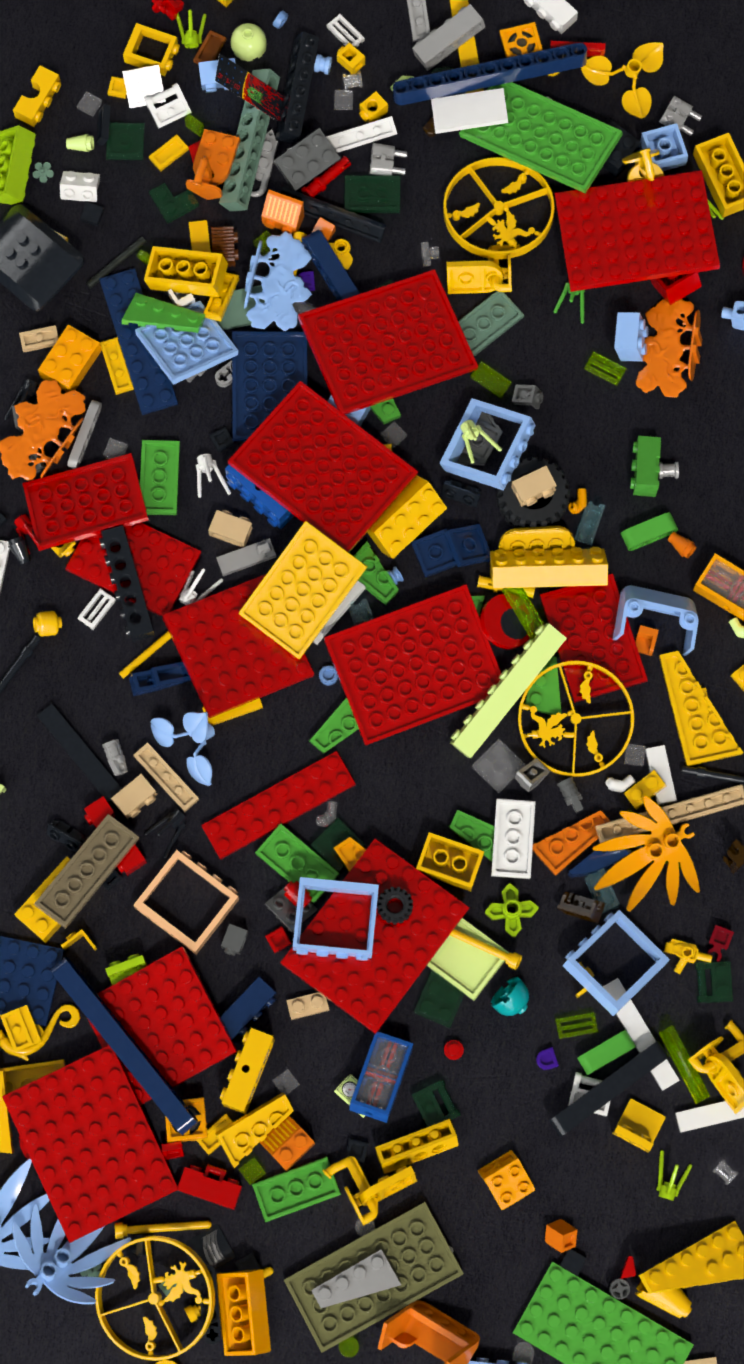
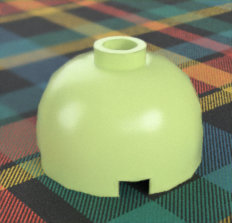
M241 24L233 31L231 36L232 51L237 58L243 61H253L257 57L260 58L266 51L267 41L265 33L255 24Z

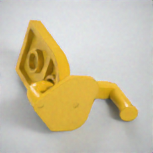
M648 148L623 158L622 162L624 164L635 162V165L628 173L627 182L642 179L653 181L655 177L664 176L661 168L652 163L651 157L660 154L659 150Z
M493 245L488 248L491 251L515 249L509 245H503L502 247L500 245ZM508 255V268H501L499 266V259L489 258L488 261L447 262L448 294L488 293L495 290L498 292H512L511 255ZM503 277L508 279V284H502Z
M731 1019L725 1026V1029L732 1033L738 1041L737 1044L722 1053H718L715 1048L724 1039L720 1036L689 1058L688 1061L696 1071L707 1073L711 1082L727 1104L737 1114L744 1108V1079L731 1061L744 1054V1035ZM706 1057L705 1064L702 1065L699 1060Z
M348 1156L322 1170L331 1179V1176L346 1167L349 1169L360 1192L352 1196L347 1186L344 1189L363 1225L376 1218L379 1201L417 1182L413 1168L411 1166H403L396 1170V1174L390 1177L386 1175L380 1178L377 1184L370 1187L357 1159L353 1156ZM362 1205L368 1206L370 1212L362 1216L358 1207Z

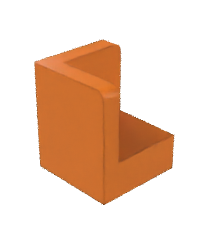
M640 625L635 642L639 653L652 656L659 630Z
M559 1219L546 1225L545 1242L559 1252H565L576 1247L578 1229Z

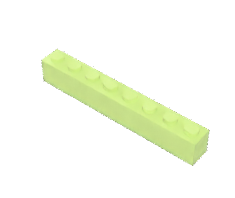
M541 624L535 631L537 635L534 639H529L523 646L525 650L522 654H517L511 661L513 665L509 670L505 669L499 676L501 680L497 685L493 684L487 691L489 695L485 700L481 699L475 706L477 710L473 715L469 714L463 721L465 725L461 730L457 729L451 736L453 740L450 744L467 758H471L567 639L552 625Z

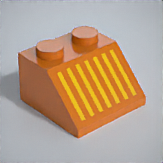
M268 190L262 212V223L270 229L277 228L282 232L287 231L291 234L298 232L304 219V202Z
M290 1116L276 1129L269 1132L262 1142H259L285 1171H288L315 1145L310 1136Z

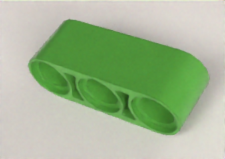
M668 512L621 532V536L628 551H633L670 536L673 532H677L678 528L671 513Z
M624 1030L579 1056L577 1059L586 1074L590 1075L636 1048V1045L628 1031Z

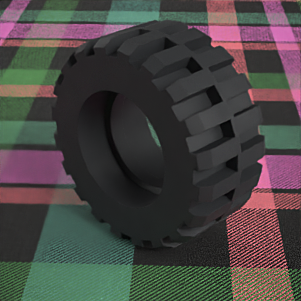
M532 457L531 461H527V458L521 459L504 491L498 489L497 492L499 511L502 516H505V521L508 524L512 522L514 528L556 526L560 522V518L564 517L570 497L568 479H565V473L562 470H557L558 466L555 463L550 465L548 460L544 458L542 461H538V457ZM547 466L557 485L549 504L540 509L521 507L511 488L512 481Z

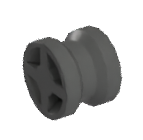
M623 1279L612 1281L609 1286L610 1295L617 1300L626 1298L630 1293L629 1283Z

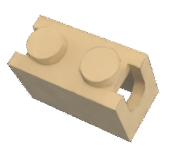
M544 466L512 481L511 488L522 507L535 504L537 499L541 497L548 498L552 496L554 491H556L555 487L557 485L547 466Z
M216 510L208 530L209 536L244 548L253 529L250 520L242 516L239 518L232 516L233 514L226 510H222V512Z
M140 774L111 799L128 819L136 817L144 805L152 804L156 800L155 796H157V793L144 776Z

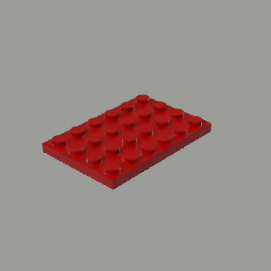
M132 453L22 483L34 535L40 543V546H37L39 551L101 534V531L121 525L127 527L149 521Z
M143 523L124 527L147 610L163 616L172 611L202 552ZM102 534L81 539L65 568L66 571L114 593L117 590V586L112 584L109 573L113 572L111 566L107 567L104 556L107 555L106 548L102 549L99 538H102ZM114 546L111 551L118 552L121 547ZM120 563L116 566V569L122 570L126 567V564ZM124 581L121 586L127 588L131 582ZM133 598L128 599L133 603L136 602V600Z
M613 574L608 575V585L568 586L540 594L548 624L552 625L567 638L557 650L561 663L585 661L599 665L616 676L625 688L648 681L627 617L624 634L619 639L613 640L620 598ZM562 666L573 702L586 700L582 699V694L579 691L581 690L580 685L586 680L584 673L587 672L588 666ZM593 668L591 671L593 676L589 681L591 688L590 698L621 689L612 678L602 671Z

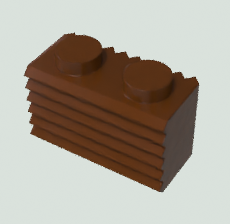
M233 226L211 227L212 253L223 254L228 267H235V260H239V251L235 249V243H238V232H234Z

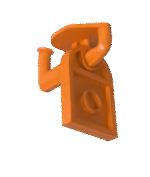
M204 129L193 163L195 177L194 180L186 181L187 189L206 200L221 198L223 195L222 190L217 185L222 184L230 174L240 143V137Z

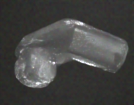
M328 802L327 812L316 818L318 826L326 827L336 820L337 802Z

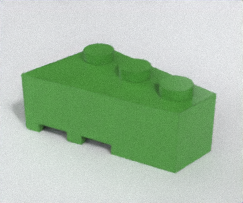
M638 436L637 442H633V453H636V459H632L631 471H635L634 478L631 477L630 489H633V495L656 497L659 488L658 473L660 472L661 437Z

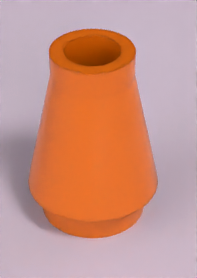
M673 532L668 538V541L681 557L689 558L696 550L693 541L676 532Z

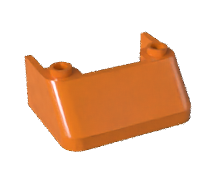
M414 1301L384 1322L378 1349L382 1350L392 1342L400 1348H407L416 1344L444 1361V1364H468L478 1348L480 1336L424 1301Z

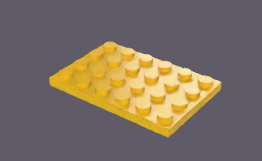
M305 521L238 614L296 658L301 659L368 566L308 521Z

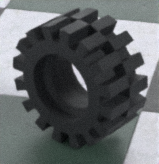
M390 887V889L384 890L378 899V913L383 920H386V923H393V925L403 923L404 920L409 919L412 913L413 900L411 895L405 889L402 890L401 887ZM396 898L402 902L403 908L400 912L393 913L388 909L387 904L391 899Z

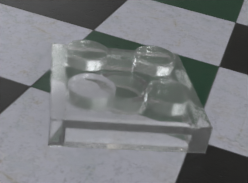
M498 739L472 765V768L500 793L526 764Z

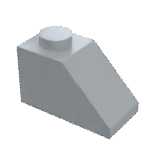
M536 758L516 773L515 779L522 788L530 792L541 783L550 771Z

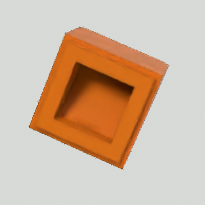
M320 217L312 233L320 230L327 242H329L336 231V227Z

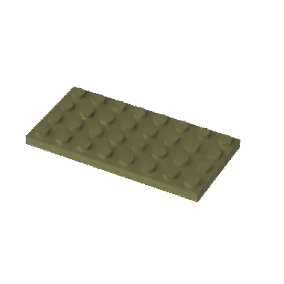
M424 1202L284 1279V1282L322 1353L460 1277L464 1273L427 1204ZM379 1250L383 1251L401 1283L397 1287L324 1308L319 1306L311 1291Z

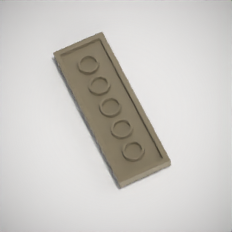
M108 814L34 905L66 929L136 844L139 836Z

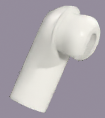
M628 775L622 781L610 777L606 780V786L611 791L621 793L636 781L631 775Z

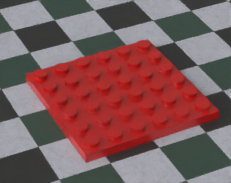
M267 574L162 616L205 711L208 713L209 719L314 676V672L305 654L301 659L296 658L238 614Z
M184 947L176 949L98 993L99 997L172 1088L238 1052ZM89 1021L102 1048L108 1046L109 1044ZM118 1057L139 1105L141 1106L152 1100Z

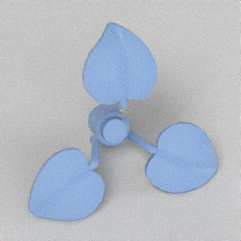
M186 713L183 717V726L187 732L179 734L173 733L174 727L167 719L153 718L150 721L151 730L154 738L161 746L170 747L174 743L173 738L186 735L192 737L196 743H200L193 753L194 757L190 756L187 758V769L197 782L207 786L212 785L211 764L206 757L198 755L201 748L207 744L206 740L215 734L213 726L208 723V713Z

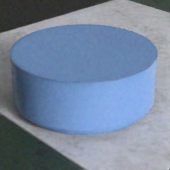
M282 10L275 18L273 26L280 29L286 22L288 13Z
M328 665L320 670L319 679L324 685L330 686L337 682L338 675L335 667Z

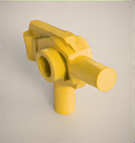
M675 939L666 942L664 949L665 953L673 954L680 958L673 970L678 974H681L687 962L694 964L696 960L711 963L713 955L699 952L695 944Z

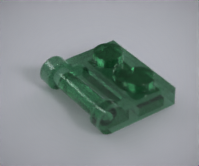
M730 962L695 963L699 989L697 1003L733 1002ZM710 969L712 996H707L705 970Z
M440 1080L411 1095L427 1127L448 1119L451 1121L461 1116L445 1088L444 1080ZM435 1090H438L449 1112L446 1116H444L433 1094Z

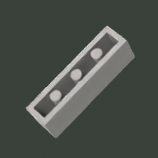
M471 4L461 8L458 14L448 18L438 29L432 30L425 39L419 40L412 48L414 55L427 71L485 28L482 17Z

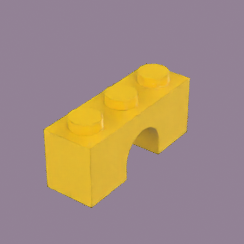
M42 66L38 67L31 79L32 86L40 92L39 95L35 98H27L22 95L13 109L16 119L33 127L42 120L45 108L50 106L54 93H57L61 87L59 74Z

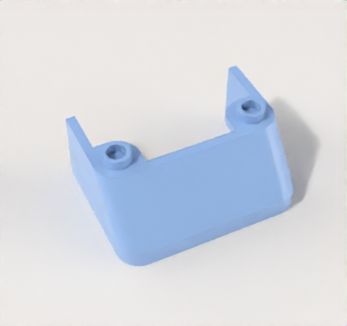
M632 585L626 586L621 591L613 640L619 639L624 634L626 617L636 618L642 613L643 609L678 616L679 624L682 628L686 629L682 655L686 656L694 650L699 619L693 600Z

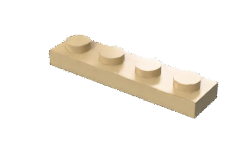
M148 742L133 755L184 812L199 800Z

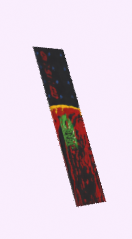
M219 54L215 81L271 118L279 121L283 95L222 54Z

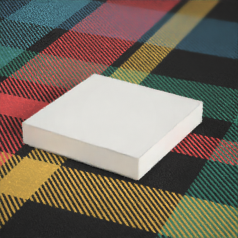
M159 64L123 71L130 108L145 106L144 98L148 96L153 97L164 91Z

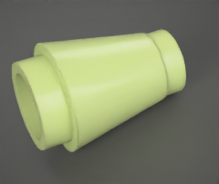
M84 134L67 138V149L84 152L94 150V137Z

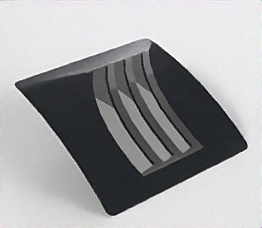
M218 1224L187 1241V1245L199 1255L203 1262L212 1265L215 1269L236 1257Z

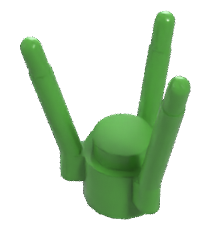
M569 282L565 283L564 290L553 312L557 313L567 291L571 294L570 302H573L574 296L580 293V319L583 324L585 290L570 292Z

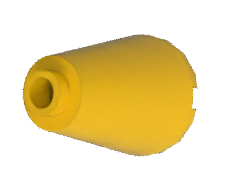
M640 1281L636 1288L639 1292H635V1294L639 1298L678 1318L682 1316L684 1318L687 1317L692 1310V1302L681 1288L649 1294L642 1281Z

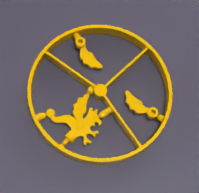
M487 158L469 164L453 177L444 196V220L451 236L467 251L489 259H508V255L514 258L533 250L545 239L553 222L554 198L548 183L540 173L508 158ZM488 166H507L523 171L524 173L519 175L516 182H512L501 190V193L504 194L517 193V190L521 188V184L526 183V175L528 174L537 180L543 189L503 203L496 201L475 173V170ZM470 174L493 204L494 209L463 234L459 235L451 225L449 218L452 217L454 221H458L460 216L464 218L474 217L475 213L478 212L480 203L466 207L463 211L455 210L452 214L447 213L446 205L453 187L460 179ZM547 194L551 206V216L543 232L535 231L533 227L529 228L528 232L516 228L517 220L514 219V215L510 213L509 208ZM506 211L507 228L504 225V220H501V222L497 220L496 224L492 217L495 214L502 215ZM488 221L494 226L492 230L496 229L500 233V235L493 234L495 240L501 239L497 242V245L500 244L502 247L503 242L506 241L511 248L514 247L515 249L491 251L476 247L464 239ZM533 233L537 236L534 241L518 248L517 241L514 238L518 235L527 237Z
M567 661L542 671L527 687L519 705L518 728L522 742L533 759L537 758L549 771L569 777H583L606 769L623 754L633 733L634 710L624 685L607 669L590 662ZM561 666H588L587 672L584 673L586 680L580 685L581 690L579 692L582 694V699H586V702L589 704L591 703L589 681L593 676L591 671L593 668L602 671L621 688L627 699L630 711L581 717L580 714L575 713ZM559 667L572 710H569L567 714L558 712L556 715H551V718L547 720L546 726L545 719L535 715L537 708L535 706L530 708L529 705L523 704L532 685L541 676ZM522 709L530 710L532 719L539 723V730H533L532 733H527V735L523 734L521 725ZM630 714L629 734L619 754L605 765L602 761L603 756L597 750L598 744L595 739V732L592 731L590 736L587 737L588 742L586 745L588 750L595 755L594 760L600 762V768L586 773H574L577 724L582 719ZM566 716H571L570 721L574 724V732L563 733L565 728H562L561 724L556 728H552L557 726ZM562 735L565 738H574L572 773L562 772L546 765L532 752L525 739L527 737H532L533 739L542 738L539 746L545 748L546 740L550 746L551 744L555 745L551 741L552 737L556 738L558 736V741L562 739Z
M146 1236L133 1240L116 1250L105 1262L99 1277L105 1278L110 1264L118 1256L121 1258L119 1261L120 1265L128 1270V1276L131 1279L133 1288L137 1289L138 1282L141 1281L139 1277L140 1272L136 1266L129 1264L130 1259L126 1256L123 1257L122 1251L134 1243L145 1241L152 1294L146 1300L104 1312L102 1287H99L95 1291L96 1310L104 1331L120 1349L140 1359L166 1360L189 1350L206 1333L214 1313L215 1289L207 1266L189 1246L169 1237ZM150 1240L167 1242L179 1247L191 1256L200 1270L185 1271L186 1262L184 1264L179 1262L181 1270L176 1265L174 1267L171 1266V1269L176 1272L175 1275L171 1274L169 1276V1272L165 1273L166 1278L162 1276L155 1277ZM203 1273L208 1287L209 1298L202 1299L200 1291L191 1287L190 1279L196 1278L198 1274ZM165 1281L163 1286H167L168 1290L174 1284H177L176 1287L171 1289L169 1295L162 1300L161 1293L157 1292L156 1283H163ZM183 1289L185 1292L197 1296L195 1298L197 1304L202 1302L209 1304L207 1318L202 1330L186 1348H183L163 1308L165 1302H174L177 1298H180ZM148 1301L150 1304H155L178 1352L168 1355H154L152 1350L156 1348V1344L153 1340L157 1336V1327L154 1325L153 1320H149L146 1316L143 1317L145 1333L148 1335V1342L145 1348L149 1352L145 1354L132 1349L113 1332L105 1315Z

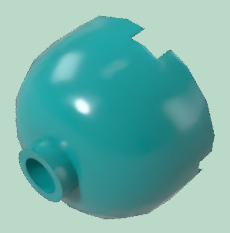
M513 977L507 981L509 985L505 988L501 986L491 1000V1006L501 1015L514 1016L518 1013L522 1014L528 1008V988L518 977Z

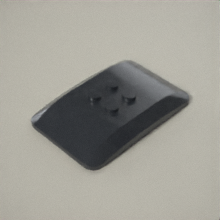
M18 204L12 207L0 220V283L31 310L40 311L81 269L85 259L77 249L25 206Z

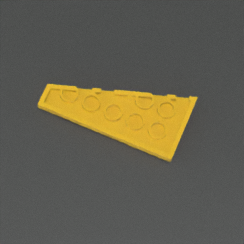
M679 651L659 655L686 766L742 755L743 751L735 742L731 732L726 728L722 718L708 696L703 692L699 682L694 678Z
M733 1221L645 1271L639 1277L649 1294L744 1279V1236L736 1221Z

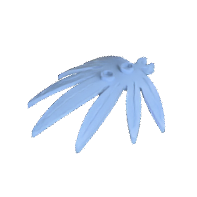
M27 1159L20 1165L0 1189V1266L12 1269L29 1270L19 1256L4 1254V1252H18L14 1239L2 1242V1239L12 1233L13 1222H16L20 1228L31 1219L34 1204L37 1205L38 1211H40L49 1202L47 1193L30 1201L15 1212L1 1227L23 1186L32 1162L31 1159ZM26 1237L30 1245V1248L32 1249L31 1237ZM43 1238V1245L49 1243L50 1239Z
M36 1204L33 1206L30 1223L32 1250L16 1222L12 1224V1233L18 1254L25 1266L36 1276V1278L28 1280L25 1287L28 1288L30 1285H35L37 1287L33 1292L35 1296L39 1294L44 1284L58 1297L78 1304H95L96 1299L72 1288H99L114 1283L115 1279L69 1277V1275L86 1271L103 1263L121 1246L129 1243L131 1238L129 1237L103 1247L72 1264L71 1262L78 1258L93 1243L104 1227L71 1243L67 1241L62 1248L58 1249L65 1237V1232L59 1219H57L48 1243L47 1252L44 1253L42 1225Z

